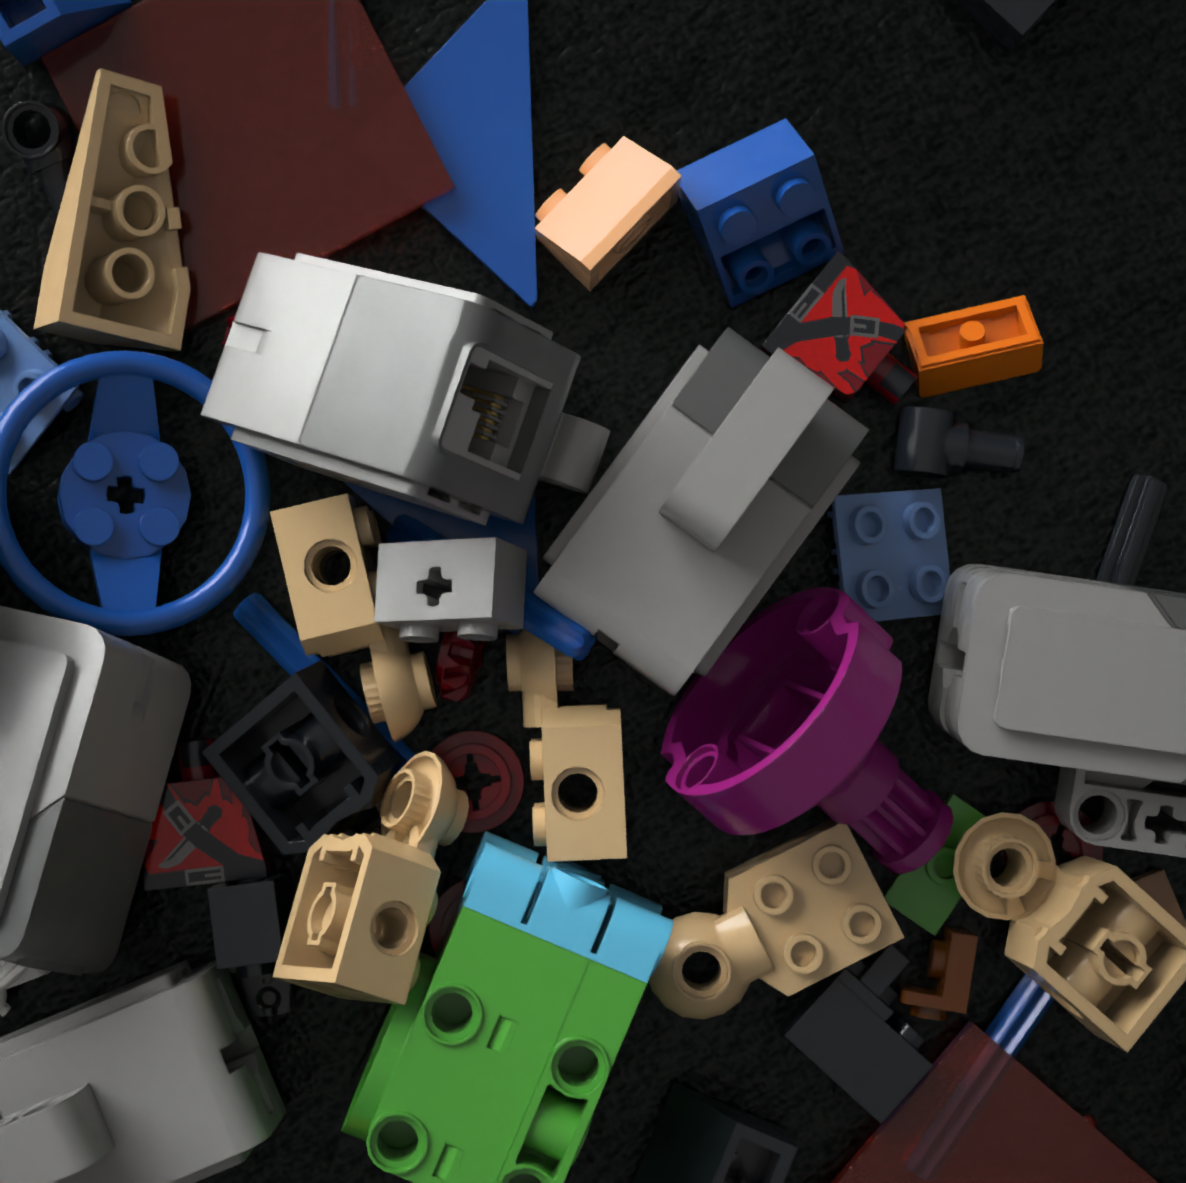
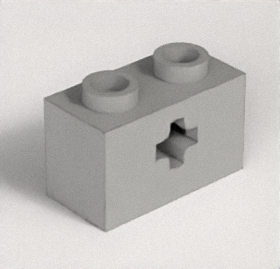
M497 537L381 543L378 550L374 622L399 630L400 640L415 643L438 642L439 632L457 631V637L461 639L492 641L498 638V630L523 629L527 550Z

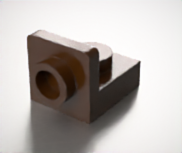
M943 925L941 940H931L927 955L926 976L927 978L934 979L933 988L896 982L895 991L898 993L897 998L901 1003L909 1005L908 1014L937 1021H946L948 1011L966 1014L978 942L977 935L969 929Z

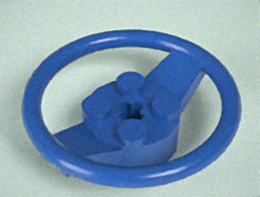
M126 350L88 354L52 368L24 388L0 417V566L14 585L29 600L53 617L87 624L113 636H140L164 632L183 626L212 610L233 592L253 565L262 546L270 515L271 488L265 454L232 441L241 463L245 485V507L237 539L222 565L201 586L175 601L156 607L162 547L175 540L179 530L187 520L191 492L186 470L180 463L177 452L169 444L160 442L153 380L168 384L185 392L202 405L205 403L212 380L198 370L165 356ZM97 379L98 384L88 442L82 444L76 450L73 458L62 473L57 502L62 524L71 533L75 541L89 551L100 607L80 601L66 594L42 576L25 555L15 536L7 505V477L15 447L28 424L54 398L80 384ZM221 424L231 439L234 429ZM117 481L130 482L131 490L140 492L141 504L134 503L132 505V513H120L117 502L107 501V489L115 490L118 487Z

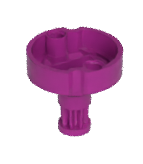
M818 587L794 593L765 608L743 624L704 677L694 676L677 703L665 731L661 755L673 765L667 773L666 782L714 826L729 834L752 835L781 826L818 806L835 823L848 825L871 846L872 855L889 872L905 874L917 870L936 855L950 835L954 821L952 808L934 791L922 790L899 768L898 758L878 740L897 699L902 678V662L889 651L893 638L850 596L835 588Z

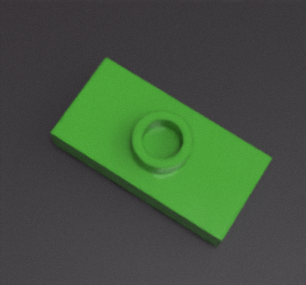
M951 793L944 802L952 808L954 821L950 835L942 848L929 862L917 870L905 874H895L882 893L887 904L934 936H936L962 897L957 890L952 870L955 849L964 832L981 818L986 817Z

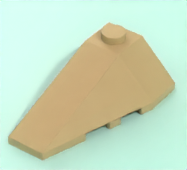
M102 68L96 71L44 265L34 323L35 330L94 344L173 352L181 351L191 287L188 267H183L178 237V230L182 228L179 207H174L169 175V167L173 161L162 86Z

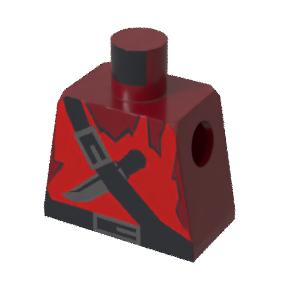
M839 251L760 347V350L769 357L773 355L778 347L833 386L834 390L829 396L844 404L854 396L865 382L892 405H895L918 377L917 374L889 353L907 330L906 325L853 264Z
M215 738L179 742L176 744L180 780L165 782L156 818L152 822L153 828L145 853L144 891L267 877L276 871L275 860L267 834L202 754V751L215 741Z

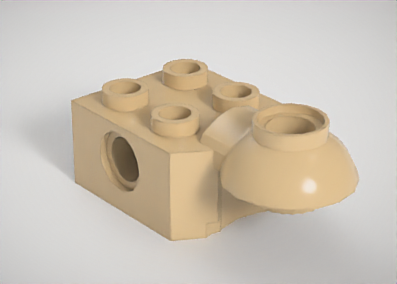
M346 493L270 511L297 630L306 655L314 654L321 655V657H333L370 648L372 662L360 664V675L367 707L372 722L375 724L386 721L394 742L400 741L416 727L424 710L437 707V700L425 652L411 653L409 643L399 639V630L374 622L377 569L372 549L378 548L379 544L382 543L374 510H369L367 505L362 506L360 501ZM338 552H346L351 563L349 575L343 582L332 585L325 575L327 561Z
M524 628L520 633L506 634L509 692H522L523 727H541L542 738L531 739L529 742L531 781L544 780L545 802L534 803V807H532L534 846H547V862L627 858L620 708H607V703L559 706L558 691H574L573 658L563 654ZM571 774H585L596 784L597 792L594 798L587 804L573 805L567 802L561 795L560 784L563 779Z
M423 751L414 755L397 774H394L386 787L381 801V835L374 832L370 835L356 833L353 836L340 833L338 836L324 834L308 849L272 975L273 978L340 999L398 1005L406 1004L408 993L414 987L419 976L420 960L418 956L426 926L432 920L437 909L438 895L436 889L441 871L434 859L438 844L442 846L449 845L459 836L466 822L469 809L466 793L457 789L451 772L439 756Z
M1000 812L981 818L964 832L955 849L952 869L957 890L971 909L985 917L1010 920L1004 955L1095 1036L1128 1053L1186 980V928L1117 866L1086 855L1056 865L1051 840L1039 824L1022 814ZM1005 849L1008 858L1007 866L1002 874L992 878L990 873L991 860L997 852Z
M829 819L726 871L723 888L724 914L719 916L711 913L692 912L672 919L673 927L669 941L655 972L649 978L651 990L664 1007L682 1017L704 1020L725 1014L741 1001L750 983L758 978L789 997L905 937L848 825L838 824ZM700 951L708 952L718 960V971L715 976L708 982L701 984L687 980L682 974V967L686 958Z

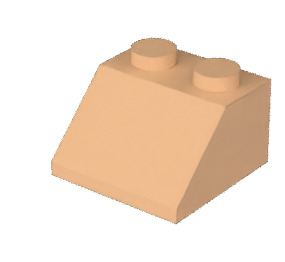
M625 136L612 149L606 143L600 145L579 169L585 177L568 194L561 188L558 189L543 203L535 214V217L540 221L535 227L536 240L589 291L616 266L678 200L682 175L671 165Z

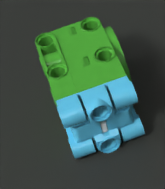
M485 831L463 882L465 886L435 956L432 957L419 952L420 972L414 987L408 993L406 1004H392L355 1091L341 1132L365 1141L368 1155L378 1168L413 1183H564L570 1167L574 1164L584 1144L594 1110L648 980L655 972L669 941L673 920L661 916L662 905L611 883L604 887L605 882L601 879L602 876L573 861L547 862V856L544 855L540 864L536 863L538 852Z

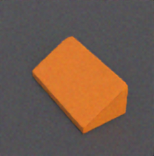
M1025 295L904 322L907 327L904 338L912 371L918 375L915 385L921 398L1035 373L1042 368L1044 343Z

